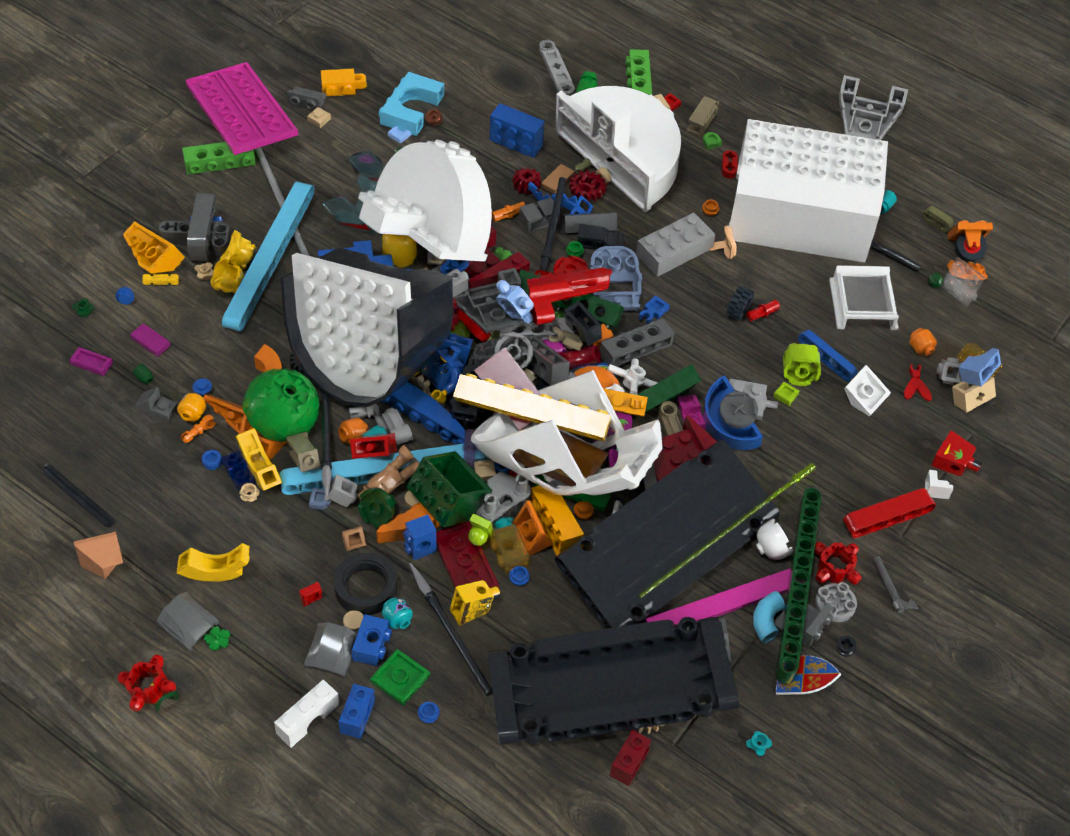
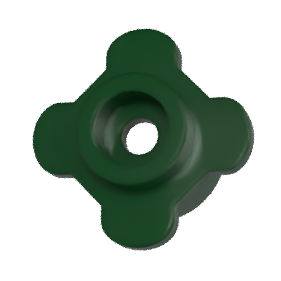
M83 298L74 303L72 309L76 310L78 316L87 317L94 310V305L90 304L87 298Z

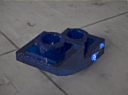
M239 450L221 457V461L238 492L247 483L257 484L254 475L249 470L246 460Z

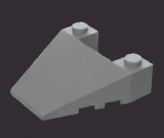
M844 75L838 101L845 135L882 140L901 115L908 89L892 86L888 102H880L856 96L860 79Z

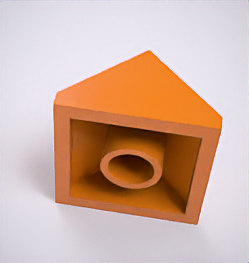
M526 501L512 524L514 527L513 532L524 557H529L553 545V542L539 511L531 501Z

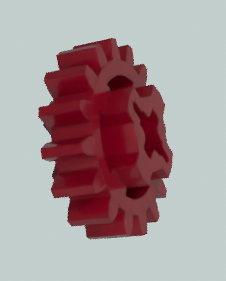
M586 170V173L580 171L579 175L575 173L574 177L570 178V194H575L574 196L577 198L582 195L588 202L591 199L596 202V198L601 199L602 195H605L607 183H605V178H601V174L595 175V171L589 173L588 170Z

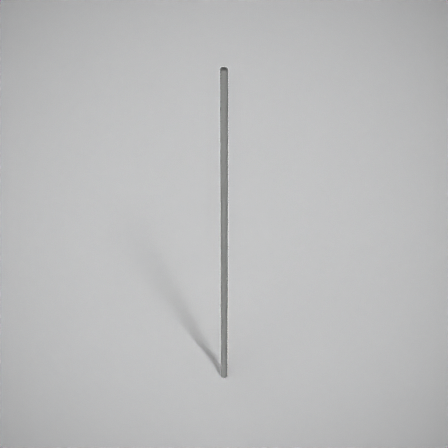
M256 148L255 152L281 208L285 199L262 148ZM296 228L293 237L301 254L310 256L298 228ZM375 403L372 407L376 423L388 432L379 408Z

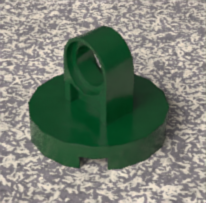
M378 487L369 488L360 494L359 498L361 499L360 504H358V510L365 523H371L375 528H379L381 525L392 521L395 514L394 504L397 503L393 494L389 495L382 488Z

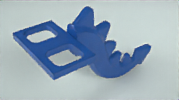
M529 182L528 190L532 192L538 201L550 198L548 194L542 196V192H537V187L532 182ZM563 193L560 207L571 210L570 214H574V212L585 214L590 213L594 206L582 195L577 200L576 196L568 198ZM555 194L551 195L553 201L555 200ZM581 200L588 205L587 211L580 207Z

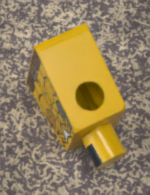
M483 580L457 586L449 610L460 626L488 613L492 601L500 598V591L496 586L489 588Z

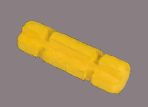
M143 274L142 281L144 285H151V283L153 285H169V283L171 285H178L179 275L153 274L151 276V274Z

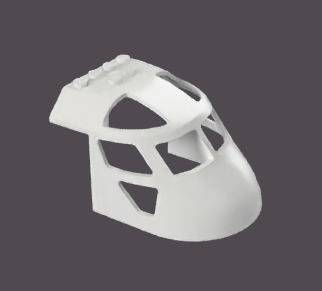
M594 370L538 391L540 394L551 396V399L556 401L564 399L577 406L578 404L586 405L589 407V410L597 411V409L608 412V415L611 416L610 427L615 431V434L606 437L605 442L596 441L590 445L604 450L616 444L618 447V459L615 466L600 469L597 474L584 478L559 432L560 429L557 428L553 419L538 425L533 422L525 429L519 431L508 415L497 412L482 423L471 436L472 443L489 459L515 471L556 495H575L580 493L600 495L627 488L632 490L639 486V482L646 476L645 473L652 467V463L658 458V454L662 450L659 420L625 431ZM560 430V431H562V432H564V433H566V434H568V435H571V436H573V437H575V438H577V439H579V440H582V439H580V438H578V437H576V436L570 434V433L567 432V431ZM517 449H522L544 459L546 463L525 468V465L514 459L513 453ZM561 469L576 483V486L571 487L558 480L545 483L534 475Z

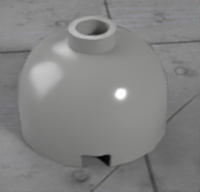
M508 333L497 342L495 354L505 347L521 369L526 368L531 363L534 356L533 347L525 336L518 333Z

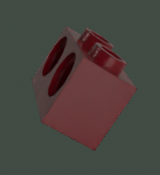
M632 730L611 766L610 777L630 786L649 752L652 740Z

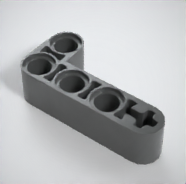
M196 194L187 236L190 261L209 262L210 260L209 238L216 209V194Z
M191 221L161 222L159 224L160 237L173 245H187ZM213 221L209 244L212 245L213 255L216 258H220L229 246L231 240L230 230L226 222Z

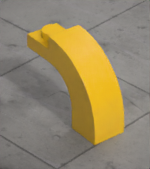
M242 543L232 551L221 555L206 554L189 548L179 555L177 574L198 581L220 582L235 579L242 575L243 567L249 562V546Z

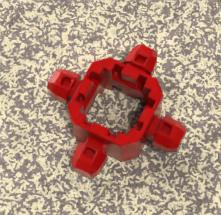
M817 542L814 552L820 558L817 564L818 572L815 579L819 583L830 580L832 583L839 584L847 578V581L857 585L862 579L861 575L854 570L857 564L856 554L859 550L858 546L854 543L845 546L842 543L834 542L827 548V545ZM830 557H840V561L848 565L845 569L842 568L840 570L837 568L835 570L834 565L830 562L827 563Z
M155 654L148 663L140 661L134 664L130 672L123 671L119 673L117 677L118 682L125 685L131 695L129 708L132 711L138 712L145 703L154 704L163 694L176 690L175 683L168 680L162 670L164 658L161 655ZM151 675L154 678V686H149V688H145L143 691L142 688H139L141 684L140 679L144 680L145 677L148 678Z

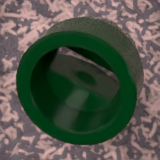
M936 272L927 281L931 286L938 288L943 284L944 279L939 272Z

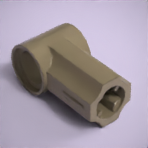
M671 401L663 402L659 410L658 420L663 425L666 436L683 431L677 415L676 404Z

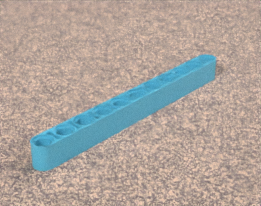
M297 181L294 183L223 316L222 326L224 328L240 332L245 328L313 198V185Z
M472 442L410 451L419 463L426 456L456 451L472 469L473 462L490 460ZM399 453L388 456L331 462V480L338 474L358 485L367 484L372 477L385 469L388 463L393 462ZM409 463L404 464L398 471L401 472ZM298 467L282 470L279 474L282 481V493L286 495L312 492L313 488L324 489L320 467L301 472Z

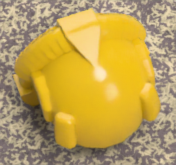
M234 230L229 246L223 255L229 254L230 264L238 265L245 269L253 258L256 245L251 244V241L243 238L240 232Z
M225 254L215 264L211 286L217 291L222 290L226 293H236L244 278V273L240 266L230 265V255Z

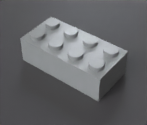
M692 213L639 239L636 255L658 277L709 251L714 245L715 233L695 213Z

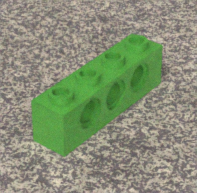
M630 49L629 56H626V66H628L626 77H629L627 78V88L652 95L649 50Z
M225 142L182 148L187 175L256 165L254 149L234 155Z

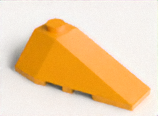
M135 221L123 234L133 251V255L137 258L139 266L151 274L174 271L185 258L172 243Z

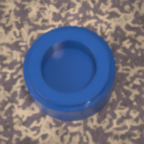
M216 450L206 451L202 455L203 466L209 470L219 468L222 464L221 454Z

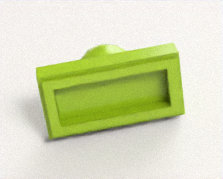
M473 514L470 518L473 528L468 534L469 541L473 545L480 546L487 539L493 540L495 532L491 521Z

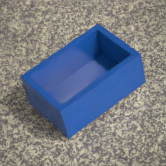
M500 103L490 115L489 140L534 158L543 146L545 121Z

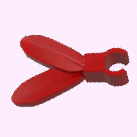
M911 364L909 368L911 380L905 388L904 398H912L917 390L924 400L931 401V392L920 379L921 365L919 364L917 370H914L912 368L913 364Z

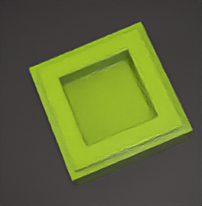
M783 382L774 392L773 397L789 406L799 395V390Z

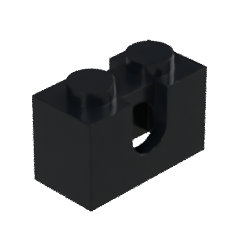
M580 301L564 310L565 323L572 331L576 330L579 332L580 340L587 347L602 338L601 324Z

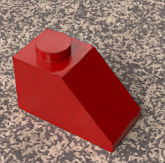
M395 433L350 439L352 459L388 456L397 452Z

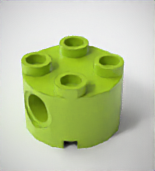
M796 343L788 346L783 355L784 377L789 379V383L797 386H807L811 384V381L815 380L816 382L819 379L821 365L817 346Z

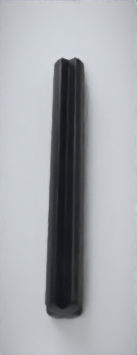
M46 464L42 467V473L101 524L105 527H110L114 523V518L52 465Z

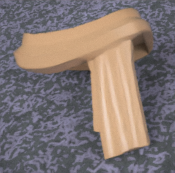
M725 226V240L714 242L713 247L709 251L724 249L726 258L732 259L736 256V243L733 238L732 227Z

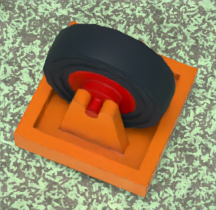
M963 220L959 221L947 234L948 240H956L955 251L960 259L966 262H976L985 255L987 251L985 237L993 230V224L986 223L983 220L975 223Z

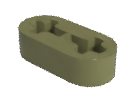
M929 206L922 213L923 219L941 232L946 233L954 226L953 219L934 206Z

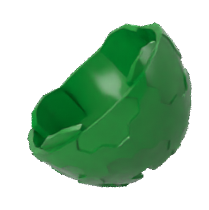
M271 369L261 373L251 381L245 392L242 409L250 425L265 438L283 443L286 441V437L303 432L308 434L312 430L319 414V399L313 384L303 374L290 369ZM285 389L293 390L294 395L288 394Z

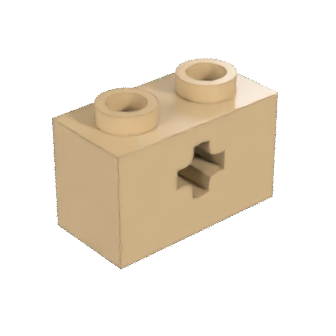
M992 376L989 377L982 387L966 382H960L952 387L954 405L965 412L971 411L996 397L995 381Z

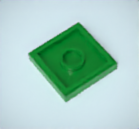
M396 649L370 678V682L404 706L428 679L430 671Z

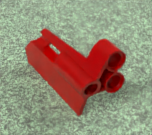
M602 267L527 279L529 298L534 303V307L530 310L533 315L534 324L552 323L555 320V313L551 302L608 289L612 270Z

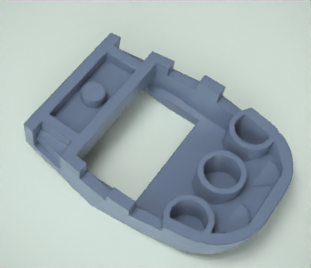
M604 246L598 248L592 254L590 269L602 267L611 269L610 283H632L633 291L594 292L591 295L619 304L624 307L623 311H635V313H638L640 309L642 273H640L638 267L639 261L636 254L624 246ZM599 309L598 313H600V311H605V309Z

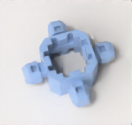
M500 280L496 285L500 292L496 297V301L508 316L521 319L524 323L529 324L533 320L530 310L534 307V303L522 288L509 285L506 281Z

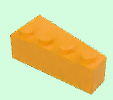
M541 486L531 488L530 500L540 513L553 542V545H551L557 556L576 543L581 537H584V533L562 495L553 494Z

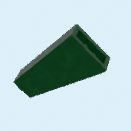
M691 364L637 395L648 397L645 414L660 407L663 402L671 401L687 393L702 380ZM631 415L634 420L637 419V418H639V417H641V416Z

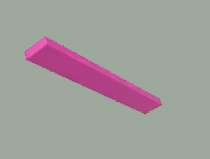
M790 569L649 617L645 623L672 620L674 624H678L684 617H691L696 621L704 618L719 617L758 603L774 591H777L780 595L787 593Z

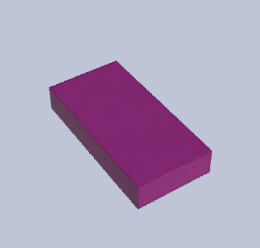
M144 323L130 334L132 340L156 357L171 346L170 341Z
M78 347L69 360L70 365L104 376L113 364L112 358Z

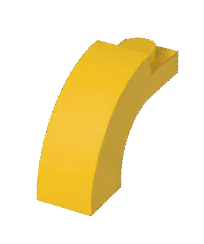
M255 428L236 435L235 437L242 451L243 460L259 488L266 490L282 483L275 464L270 462L261 445Z

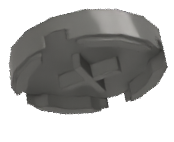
M735 391L727 394L722 399L719 413L725 424L732 428L741 429L754 423L758 415V405L756 400L752 399L749 394Z

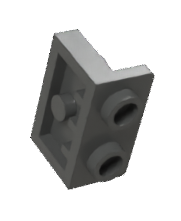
M295 86L293 90H288L287 92L288 104L315 110L317 107L321 108L324 104L326 93Z

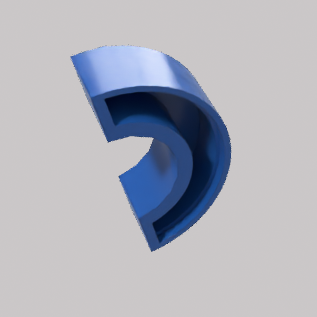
M725 375L720 377L712 384L705 399L703 418L708 432L716 441L720 439L725 441L731 449L751 450L760 447L763 436L755 423L739 429L732 428L721 419L719 413L720 402L727 394L734 392V389Z

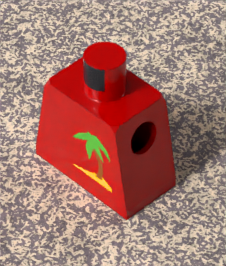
M950 431L936 453L931 466L957 476H962L966 468L977 473L982 462L972 458L976 451L974 445L955 432Z

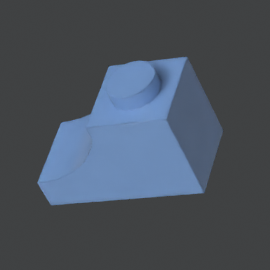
M992 348L982 355L968 356L959 366L962 382L982 387L1001 365L999 350Z

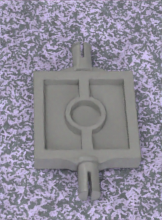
M730 379L729 383L733 387L734 392H745L752 399L756 400L758 405L757 420H762L763 411L766 407L777 409L778 401L767 400V385Z

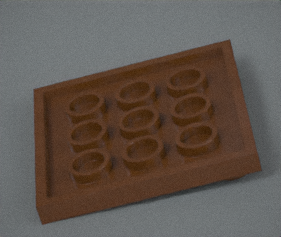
M559 430L584 478L597 474L607 460L609 453ZM517 449L513 453V457L517 462L530 468L546 463L544 459L522 449ZM561 469L543 473L571 487L576 486V483Z

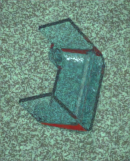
M370 150L351 157L349 160L360 172L357 177L359 187L363 192H375L378 180L385 167ZM344 195L323 203L341 225L368 233L375 232L373 228L359 219L364 203L360 199H358L355 206Z

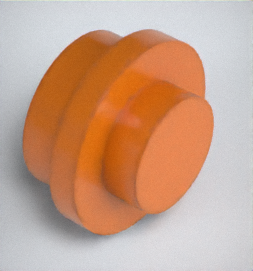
M707 200L702 205V211L710 216L716 215L719 212V205L715 200Z
M580 501L574 506V514L580 520H587L593 515L594 508L587 501Z

